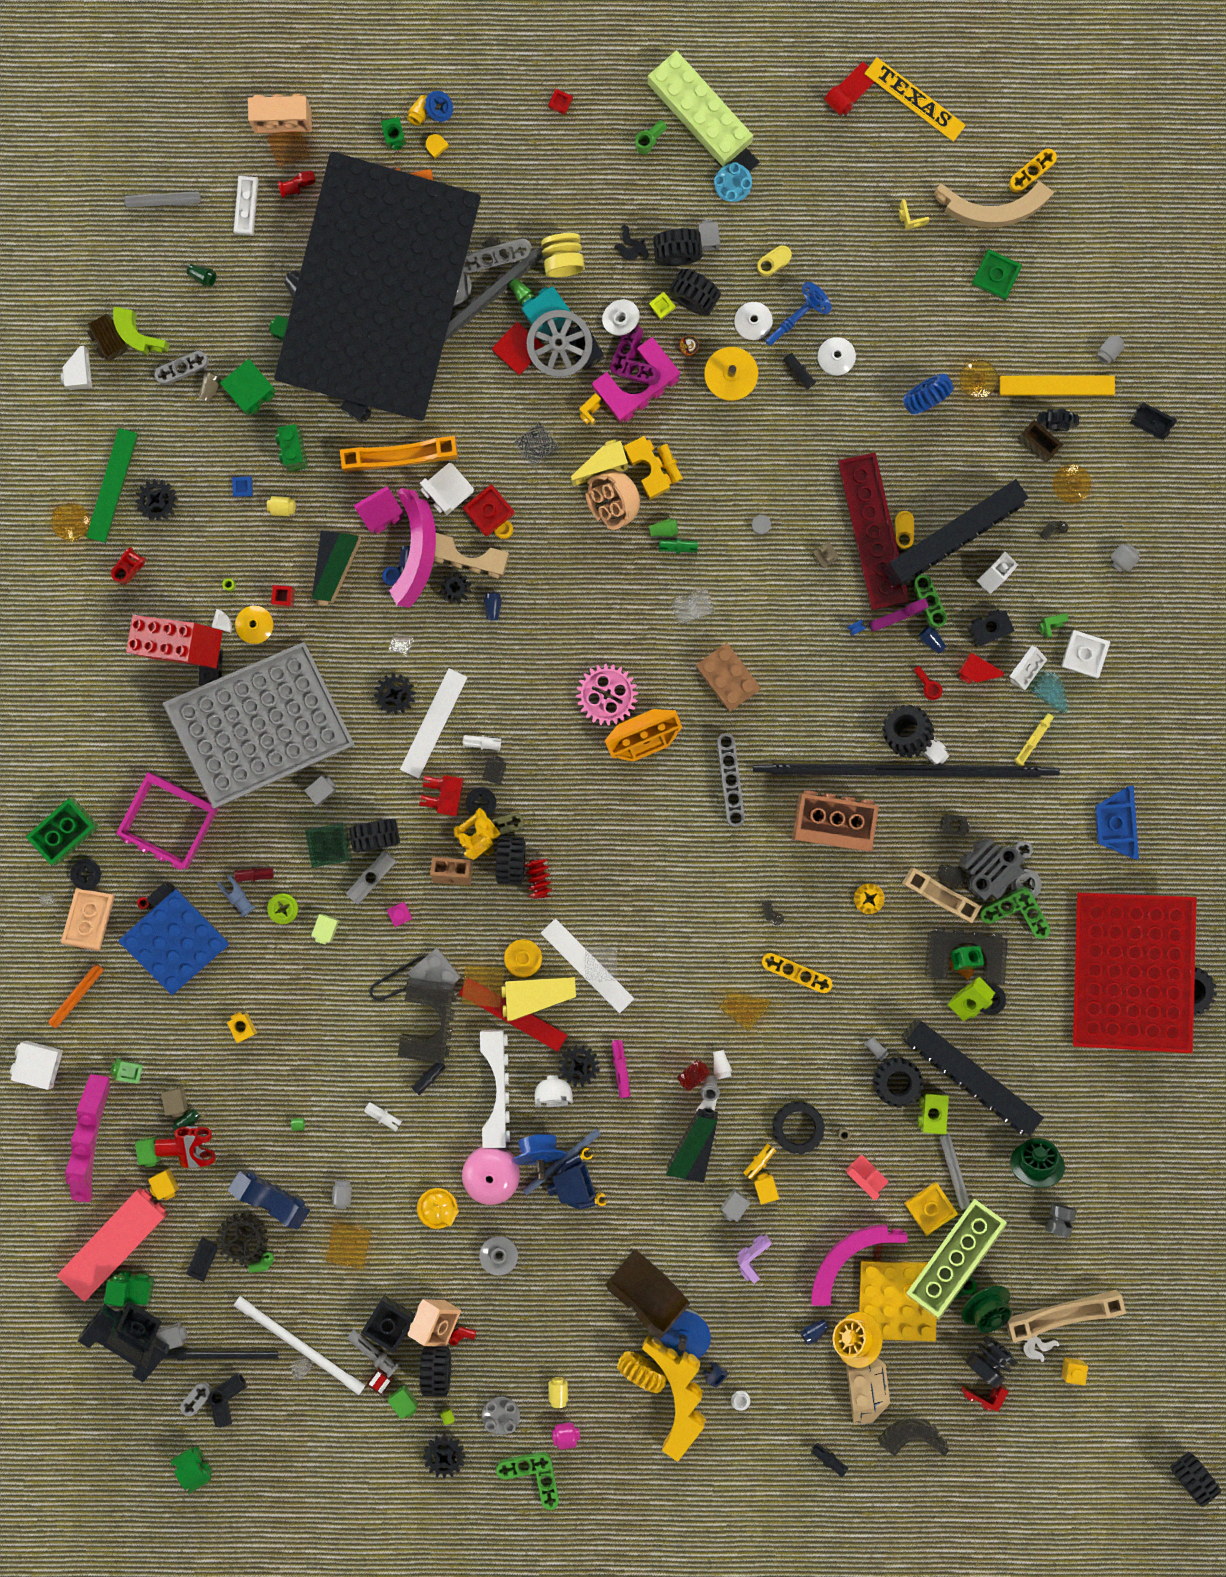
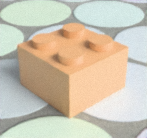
M422 1299L414 1321L410 1325L408 1336L423 1346H447L461 1310L445 1300Z

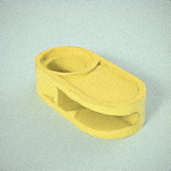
M779 246L766 254L757 264L758 273L763 277H768L790 262L791 250L787 246ZM769 262L772 268L770 271H763L761 264Z

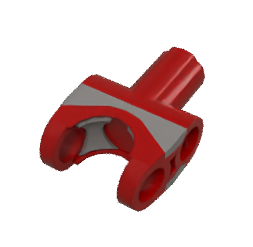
M180 1127L174 1132L175 1139H157L155 1142V1155L157 1157L178 1156L179 1163L184 1168L209 1166L216 1160L214 1151L199 1146L212 1139V1132L206 1127Z

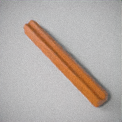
M95 964L51 1017L48 1023L52 1027L57 1028L102 974L104 969L100 965Z

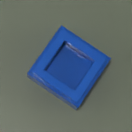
M251 476L232 477L234 498L253 497Z

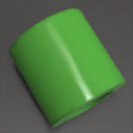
M291 1119L292 1131L305 1130V1119Z

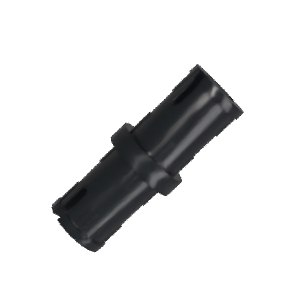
M793 353L788 354L783 359V362L793 372L794 378L797 377L806 390L816 383L806 371V366L801 365Z
M438 1059L427 1072L424 1071L422 1073L423 1076L411 1088L420 1096L431 1083L434 1084L436 1082L435 1079L447 1067Z
M819 1443L813 1446L811 1454L821 1460L826 1468H831L840 1477L846 1474L848 1466L839 1461L833 1452H828Z

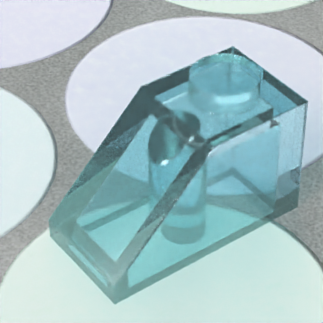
M1053 672L1043 673L1031 693L1060 713H1066L1068 705L1063 682Z

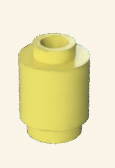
M271 496V500H267V511H270L271 515H295V499Z
M554 1377L548 1382L549 1402L553 1408H563L566 1406V1402H568V1382L562 1377Z

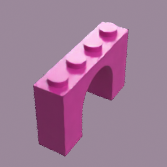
M653 337L637 348V354L645 364L652 365L659 370L661 377L658 383L650 385L639 394H629L622 391L607 372L592 383L593 390L619 423L629 421L634 416L633 413L638 409L641 411L649 405V400L653 397L655 399L659 398L664 393L663 390L666 387H673L679 382L680 371Z

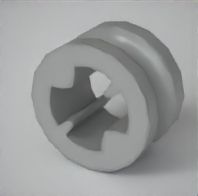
M1026 841L1016 843L1014 848L1018 852L1021 851L1019 850L1020 846L1026 845L1028 852L1023 853L1022 856L1024 858L1030 857L1033 852L1032 845Z

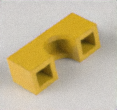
M645 436L625 445L624 451L632 466L645 463L650 467L651 473L647 478L641 480V485L648 499L651 500L669 491V485L672 483L668 474H663L661 467H663L662 462L658 456H654L652 452L654 447L650 439L646 440Z

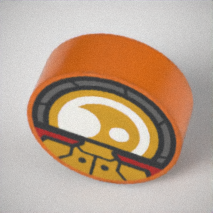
M685 336L680 342L682 354L693 356L697 353L699 348L698 340L693 336Z

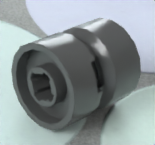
M1052 1203L1049 1213L1052 1218L1048 1219L1046 1231L1060 1236L1071 1237L1073 1229L1071 1222L1075 1220L1077 1210L1065 1205Z

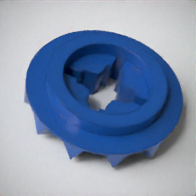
M433 91L428 94L424 107L428 112L427 116H431L433 121H439L440 123L447 121L453 113V104L449 96L442 91ZM442 103L440 110H435L436 104Z

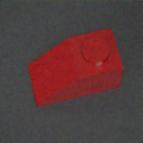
M970 653L957 674L961 676L959 679L963 682L974 684L1002 677L1004 672L975 654Z

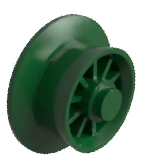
M1033 1138L1027 1140L1013 1151L1010 1158L1011 1170L1016 1178L1034 1188H1048L1057 1184L1065 1172V1163L1057 1147L1046 1139Z
M977 1286L973 1292L974 1295L965 1303L961 1311V1317L965 1323L976 1325L978 1330L983 1333L993 1332L1004 1326L1012 1315V1310L1008 1306L1010 1292L1003 1286H991L980 1290Z

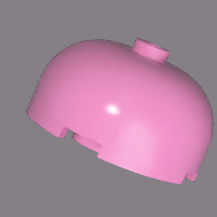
M480 1147L473 1151L467 1158L462 1170V1182L468 1195L475 1201L485 1205H496L508 1200L516 1191L520 1180V1167L513 1163L514 1155L505 1148ZM487 1176H492V1177H493V1180H488V1181H487V1180H486V1177H487Z

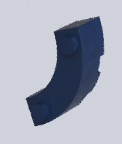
M239 1170L227 1190L239 1201L270 1210L268 1213L289 1228L299 1229L310 1211L305 1206L306 1202L299 1197L294 1198L277 1186L259 1178L252 1171L246 1173Z

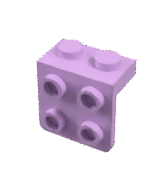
M767 1234L765 1236H758L753 1241L754 1244L751 1247H745L738 1253L739 1269L747 1281L751 1280L753 1283H756L760 1279L750 1261L772 1244Z

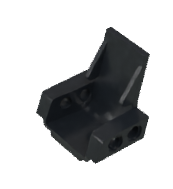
M131 1301L118 1312L104 1304L78 1337V1342L87 1348L98 1342L134 1365L132 1376L142 1383L164 1359L170 1346L156 1337L162 1321Z

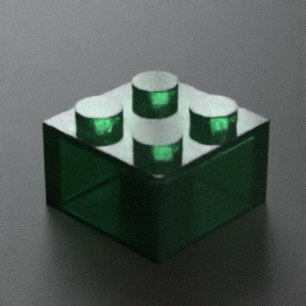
M346 823L305 830L312 868L353 861Z

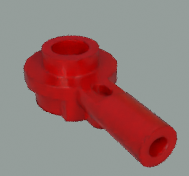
M919 665L914 671L925 685L923 689L925 697L931 701L939 699L943 693L942 686L938 682L930 681Z

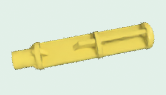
M1047 713L1045 718L1040 720V724L1030 739L1026 741V745L1018 757L1014 759L1016 764L1020 766L1025 765L1024 762L1036 748L1037 743L1047 728H1050V723L1054 716Z

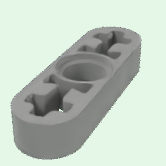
M201 351L193 352L158 367L155 371V378L160 384L169 385L204 370L209 364V359ZM198 356L203 359L201 365L194 363L197 361ZM188 360H190L191 363H194L192 364V366L194 367L193 369H191L190 364L187 362ZM180 363L187 365V370L184 373L177 372V366ZM171 367L176 376L172 373L168 374L166 380L160 378L162 376L161 372L165 371L166 374L172 372L170 370Z

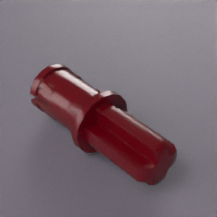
M252 867L249 870H235L236 882H256V880L274 878L273 868L255 869V867Z

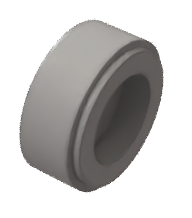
M765 515L756 516L752 521V530L758 535L766 534L771 527L770 519Z

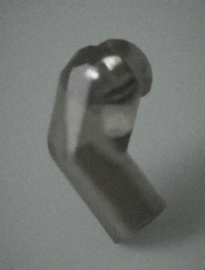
M771 901L762 902L765 920L773 925L783 924L784 916L773 911Z

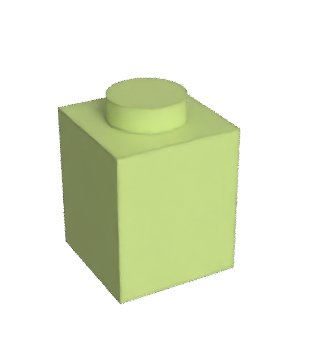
M319 914L311 936L316 938V942L322 944L332 942L340 920L325 914Z

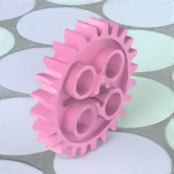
M605 664L604 669H601L597 665V671L590 668L591 675L589 676L584 673L586 680H579L583 686L577 687L581 694L576 695V698H581L582 701L577 704L584 706L581 709V713L588 712L586 718L593 716V723L598 719L600 725L603 724V721H606L607 725L610 726V721L613 720L617 725L618 718L625 721L623 715L625 714L630 717L628 710H635V707L631 704L638 701L633 698V696L638 695V692L633 691L637 685H631L634 678L627 679L629 672L627 671L622 674V667L615 670V665L613 664L611 669H608L607 664ZM606 677L609 681L608 685L600 687L597 683L599 678ZM592 686L604 692L610 690V695L622 700V704L611 698L603 699L604 695L593 690ZM623 686L626 692L624 695L618 696L614 692L615 688ZM597 694L600 697L599 702L591 704L589 702L590 695ZM608 703L616 704L617 709L614 713L607 712L606 705Z

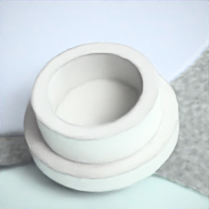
M736 1391L731 1397V1404L736 1410L743 1411L749 1407L750 1397L745 1391Z

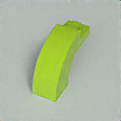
M114 307L113 320L116 330L132 349L147 356L149 348L150 351L155 353L168 352L169 343L166 340L147 337L138 332L136 327L137 314L133 310Z

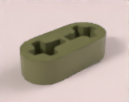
M512 813L491 820L493 824L494 822L498 824L505 823L506 827L500 828V835L519 830L524 825V819L518 813ZM513 816L521 820L518 823V827H515V825L508 826L507 822L512 821Z

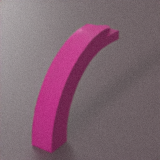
M401 488L397 494L409 518L411 544L405 568L389 592L396 605L410 608L423 591L430 576L435 557L436 532L434 518L427 500L419 499L418 494L414 490Z
M879 1224L856 1230L841 1239L826 1254L816 1272L812 1288L811 1305H831V1292L835 1277L842 1265L853 1254L874 1244L908 1243L907 1232H903V1229L899 1228L891 1229V1232H888L887 1224Z

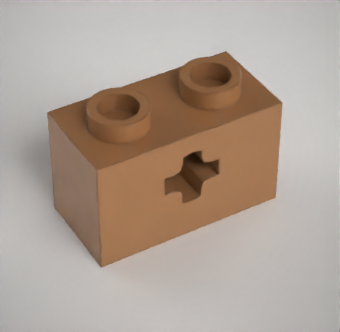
M432 857L430 876L433 883L471 885L473 873L471 860Z

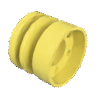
M561 233L548 236L541 241V248L544 249L542 254L544 257H547L544 261L546 276L554 278L567 277L585 270L583 255L578 253L582 250L581 244H579L580 235L577 233Z

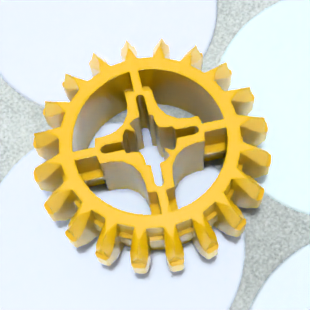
M626 1351L621 1355L618 1360L617 1369L624 1377L646 1391L661 1392L667 1381V1377L661 1367L635 1352Z

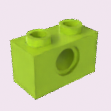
M978 977L957 992L948 1003V1006L963 1021L969 1017L973 1019L979 1014L980 1009H987L993 1003L991 999L995 992Z
M923 1092V1097L920 1096L919 1108H922L921 1116H918V1127H920L923 1133L946 1134L949 1095L946 1093ZM936 1108L937 1115L932 1118L929 1117V1110Z

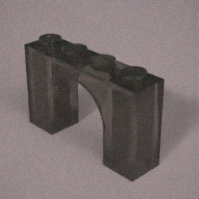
M934 928L933 931L928 932L925 967L926 979H947L948 959L951 950L956 945L969 944L981 947L984 962L982 980L988 985H1005L1008 938H1002V934L983 936L982 932H972V935L964 934L963 930H953L952 933L945 932L943 928Z
M409 978L406 986L405 1002L431 1006L439 1014L441 1026L437 1032L429 1036L402 1033L398 1057L444 1064L445 1058H449L450 1046H447L448 1039L452 1038L453 1028L449 1027L450 1021H454L455 1009H452V1004L456 1002L458 991L454 990L455 984Z

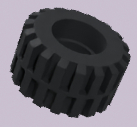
M689 228L671 229L653 237L655 262L659 265L682 266L694 263L703 257L701 234L697 230Z
M681 269L669 288V293L679 304L703 316L710 315L721 297V293L715 284L703 275L689 269Z
M901 705L900 709L896 707L893 709V713L889 712L887 715L888 719L883 721L885 726H882V731L884 732V739L895 754L899 753L901 757L907 755L908 758H912L914 754L917 757L920 756V752L923 751L925 753L927 746L931 747L932 743L930 740H934L935 736L933 733H935V730L924 710H921L918 706L914 708L913 705H908V707ZM910 725L917 726L916 731L911 736L900 737V733L905 727Z
M395 819L378 820L354 825L349 828L352 850L356 853L396 846L400 843Z
M500 836L498 839L496 854L497 884L521 885L523 883L526 841L524 837Z
M1195 967V982L1198 985V994L1194 998V1015H1197V1013L1203 1014L1205 1009L1209 1010L1211 1008L1209 1004H1214L1215 1002L1212 999L1213 996H1217V992L1214 991V988L1217 987L1215 983H1212L1214 980L1212 976H1209L1208 972Z
M891 1057L890 1060L885 1059L883 1064L877 1066L878 1069L873 1074L874 1079H872V1083L874 1084L873 1088L877 1096L884 1103L892 1107L896 1106L897 1108H901V1106L907 1107L911 1102L915 1103V1099L921 1096L920 1091L923 1090L922 1082L924 1081L920 1070L912 1062L902 1057ZM902 1071L908 1076V1085L904 1091L893 1093L887 1087L888 1078L894 1072Z
M424 1346L420 1360L422 1396L446 1397L449 1393L451 1381L450 1349L448 1346Z
M1187 1452L1170 1466L1176 1478L1201 1507H1204L1222 1493L1217 1482L1193 1453Z

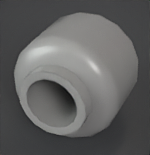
M1129 543L1127 545L1121 544L1111 555V559L1114 561L1112 566L1119 572L1122 570L1129 572L1139 562L1140 557L1138 554L1140 552Z

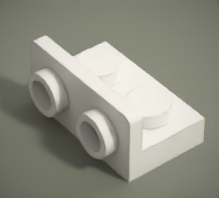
M1031 646L1009 676L1011 683L1023 690H1026L1047 661V658L1038 648Z

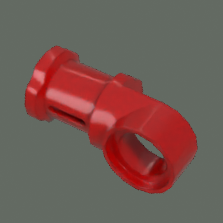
M304 171L299 173L297 177H293V180L286 182L278 181L282 199L287 195L301 194L300 187L314 184L316 179L313 171Z

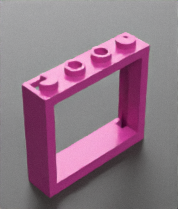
M147 772L116 834L121 836L120 839L125 843L130 844L132 842L138 845L137 849L145 853L148 851L154 853L156 859L163 862L166 859L172 862L171 866L179 870H182V868L188 869L220 807L213 809L210 802L153 773ZM152 784L209 812L185 860L128 832Z

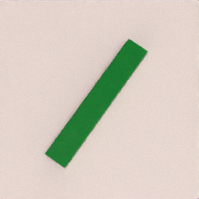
M118 428L86 538L102 543L107 542L138 433Z

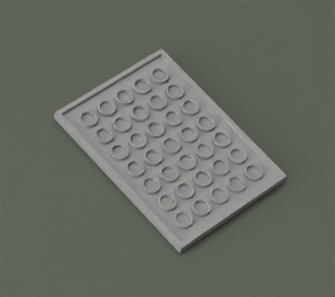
M305 642L162 704L213 809L354 746L351 736Z

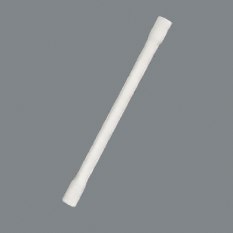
M240 1296L233 1305L234 1307L252 1317L343 1382L346 1387L359 1395L365 1387L362 1382L344 1372L260 1312L243 1297Z

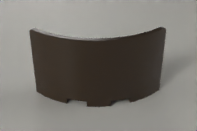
M634 1250L605 1284L608 1291L626 1307H633L632 1309L636 1312L635 1316L649 1332L660 1340L690 1305L688 1299L676 1285L637 1250Z

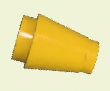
M420 95L407 112V120L416 126L424 123L427 110L424 108L427 97L424 95Z

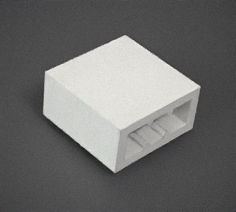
M30 1041L21 1042L15 1050L17 1058L10 1069L11 1080L47 1090L53 1088L63 1050Z

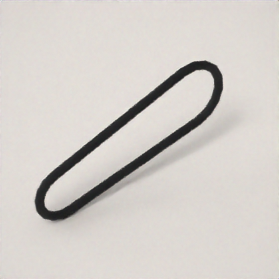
M419 956L415 958L414 960L405 964L401 968L397 969L396 971L382 978L378 982L374 983L370 988L371 997L376 1001H382L417 985L416 983H413L383 998H376L373 995V989L375 986L390 978L391 976L395 975L396 973L400 972L401 970L413 964L414 962L418 961L419 959H424L426 956Z

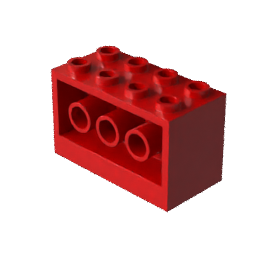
M132 615L126 653L154 660L217 668L223 630L193 622Z

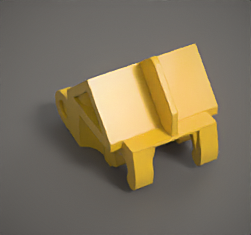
M481 808L477 809L476 813L463 824L454 827L455 838L460 840V844L466 850L464 855L473 860L482 853L488 856L493 853L492 840L501 834ZM475 824L477 832L472 836L466 835L464 832Z

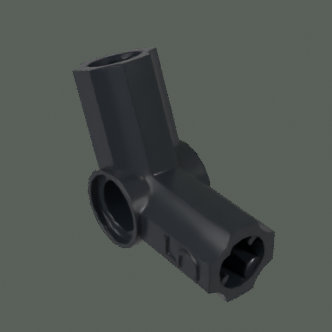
M239 1373L222 1384L215 1386L208 1396L215 1427L221 1428L232 1424L228 1400L247 1388L245 1379ZM214 1393H220L222 1400L216 1399Z

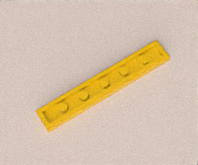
M1115 376L999 377V396L1115 395Z

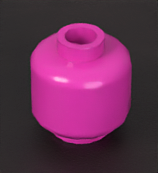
M572 1422L557 1424L554 1430H552L553 1445L557 1446L559 1450L575 1448L577 1440H580L579 1428H575Z

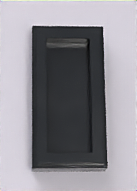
M201 1238L186 1275L204 1282L220 1245Z

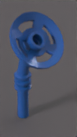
M805 282L802 285L806 303L790 318L787 317L780 324V327L765 340L768 346L776 342L784 333H788L795 326V323L810 309H815L822 314H828L831 311V303L820 287L812 282Z

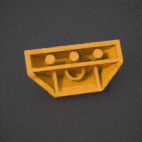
M652 709L619 723L605 739V743L612 758L634 762L669 747L682 729V725L676 710Z

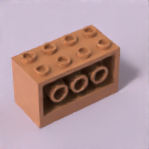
M806 790L804 794L798 795L792 840L872 852L879 806L874 805L875 801L861 800L859 803L855 802V798L842 797L840 800L836 799V795L823 794L821 797L817 796V792ZM816 811H818V814L820 815V818L817 819V821H815V818L813 817V813H816ZM835 814H837V817L839 818V821L836 822V824H834V821L832 820V816H835ZM854 817H856V820L858 821V824L855 825V827H853V824L851 823V819H854Z

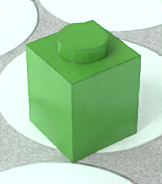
M158 1137L139 1139L135 1142L138 1165L152 1167L156 1166V1162L161 1160V1157L155 1155V1142Z
M405 1384L389 1395L387 1401L400 1419L405 1416L409 1418L417 1411L418 1401Z

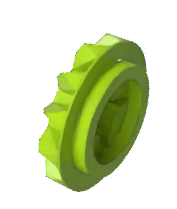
M284 893L271 898L267 907L269 917L278 924L292 922L297 917L299 909L297 901L291 895ZM280 903L283 906L290 904L286 909L287 915L284 912L276 913L280 909Z

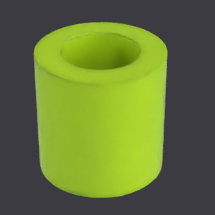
M227 578L222 582L225 590L231 592L236 589V583L232 579ZM231 582L232 586L227 588V584Z
M451 1408L440 1412L444 1425L455 1421Z

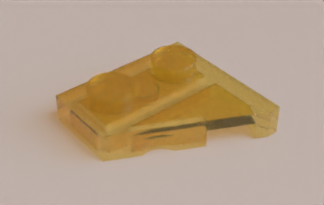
M730 992L718 1008L745 1030L750 1031L771 1001Z

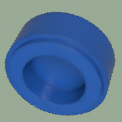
M394 566L387 567L382 573L383 581L389 586H393L401 576L400 570Z

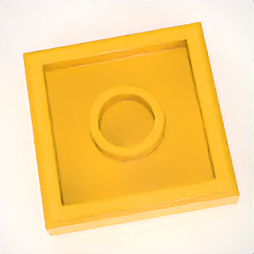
M936 1181L904 1203L926 1236L958 1215Z

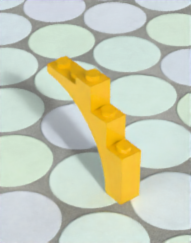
M648 1334L643 1342L642 1349L664 1371L671 1385L675 1402L674 1423L663 1443L662 1451L678 1462L705 1426L706 1419L699 1411H694V1408L702 1399L703 1390L698 1384L690 1382L699 1371L700 1362L696 1356L685 1351L681 1356H678L675 1350L668 1349L658 1338L651 1337Z

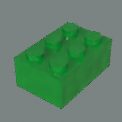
M68 798L34 828L26 838L52 866L58 865L100 826L75 798Z

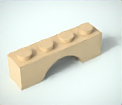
M436 533L434 562L443 564L444 561L450 562V566L459 569L462 566L468 567L470 572L480 574V571L487 572V576L496 579L499 576L504 577L509 559L508 552L489 548L480 557L468 558L457 551L453 537Z
M910 868L902 882V885L969 923H973L981 909L980 905L950 890L915 868Z

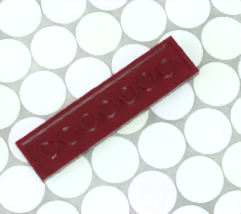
M876 452L838 460V467L871 610L909 602L906 584L902 587L899 584L893 587L881 569L897 558L899 553Z

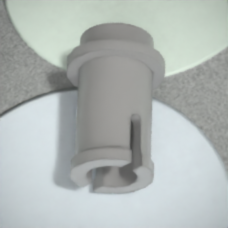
M871 1037L864 1044L876 1056V1060L882 1061L889 1054L887 1052L888 1049H884L874 1037Z

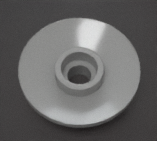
M501 1236L492 1237L481 1247L479 1254L480 1263L490 1274L505 1275L516 1266L518 1260L517 1248L508 1238ZM498 1251L502 1252L503 1256L500 1258H498L495 1254Z

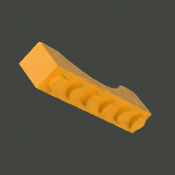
M448 436L399 446L341 449L340 457L342 470L347 473L458 459L455 436Z

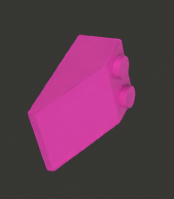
M388 486L354 505L372 534L383 532L386 530L385 526L391 523L393 525L397 524L405 515Z

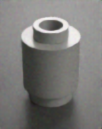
M1117 335L1109 336L1099 348L1096 355L1102 363L1109 365L1125 348L1123 339Z
M335 1180V1185L332 1188L331 1204L335 1205L336 1209H346L348 1205H351L352 1186H350V1181Z

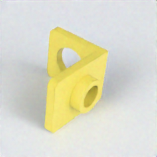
M903 199L901 201L899 217L901 222L904 221L906 230L928 224L929 217L910 221L906 200Z

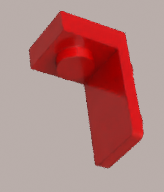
M1001 1384L998 1389L993 1387L989 1400L965 1386L961 1388L966 1399L971 1402L976 1400L982 1403L981 1406L990 1412L992 1409L998 1412L1009 1393L1007 1388Z

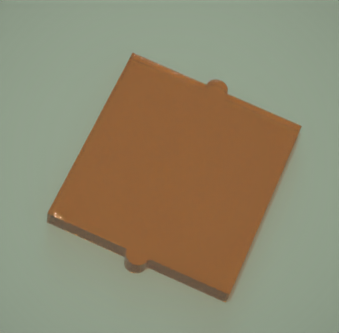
M301 131L279 132L268 136L272 148L271 153L274 154L278 167L310 156L305 144L306 139L303 138Z

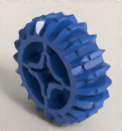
M947 374L934 375L908 391L902 401L909 413H922L945 400L952 393L954 387Z

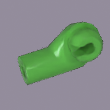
M265 1252L259 1262L248 1263L249 1273L267 1271L274 1261V1255L270 1252Z

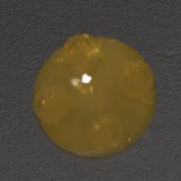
M67 503L53 510L51 524L53 531L58 537L63 540L73 541L86 534L89 529L90 518L87 511L81 505Z

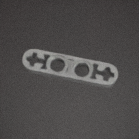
M518 239L467 253L465 262L467 259L469 262L475 261L476 258L477 261L473 262L471 267L469 264L464 263L463 271L471 273L524 259L531 251V244L526 239ZM520 245H521L523 248L526 247V250L524 251V253H523L522 250H517ZM506 249L509 252V257H501L499 251ZM488 254L492 260L486 263L482 260L481 256Z

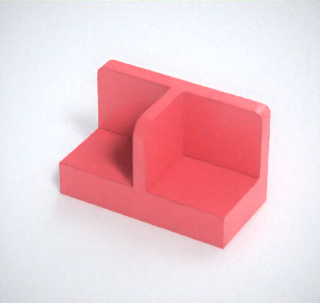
M860 1155L845 1170L874 1201L880 1196L878 1192L888 1183V1180L863 1155Z

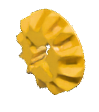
M863 884L854 894L855 906L865 914L876 913L884 905V893L875 884ZM864 892L870 896L876 894L873 898L875 905L870 902L863 904L867 899Z

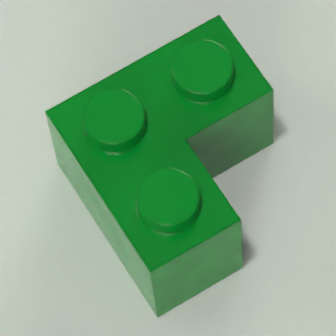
M129 1271L115 1273L107 1281L104 1304L123 1307L131 1301L134 1304L148 1305L152 1298L154 1278H150L148 1274L142 1273L130 1275Z

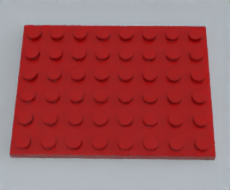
M1077 892L1074 1047L1193 1053L1197 897Z

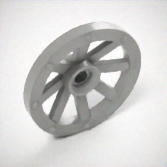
M554 310L541 315L533 323L528 333L527 350L531 361L540 371L550 376L566 377L577 373L588 362L592 352V336L588 326L578 315L569 311ZM553 318H566L560 333L557 331ZM546 321L553 334L552 337L538 331ZM572 321L582 329L580 332L566 336ZM585 336V350L569 344V342ZM535 337L549 342L548 345L536 351L534 349ZM562 340V345L556 346V341ZM553 350L548 366H545L538 359V356ZM567 350L582 356L574 366L571 365L566 353ZM558 353L561 354L567 369H553Z

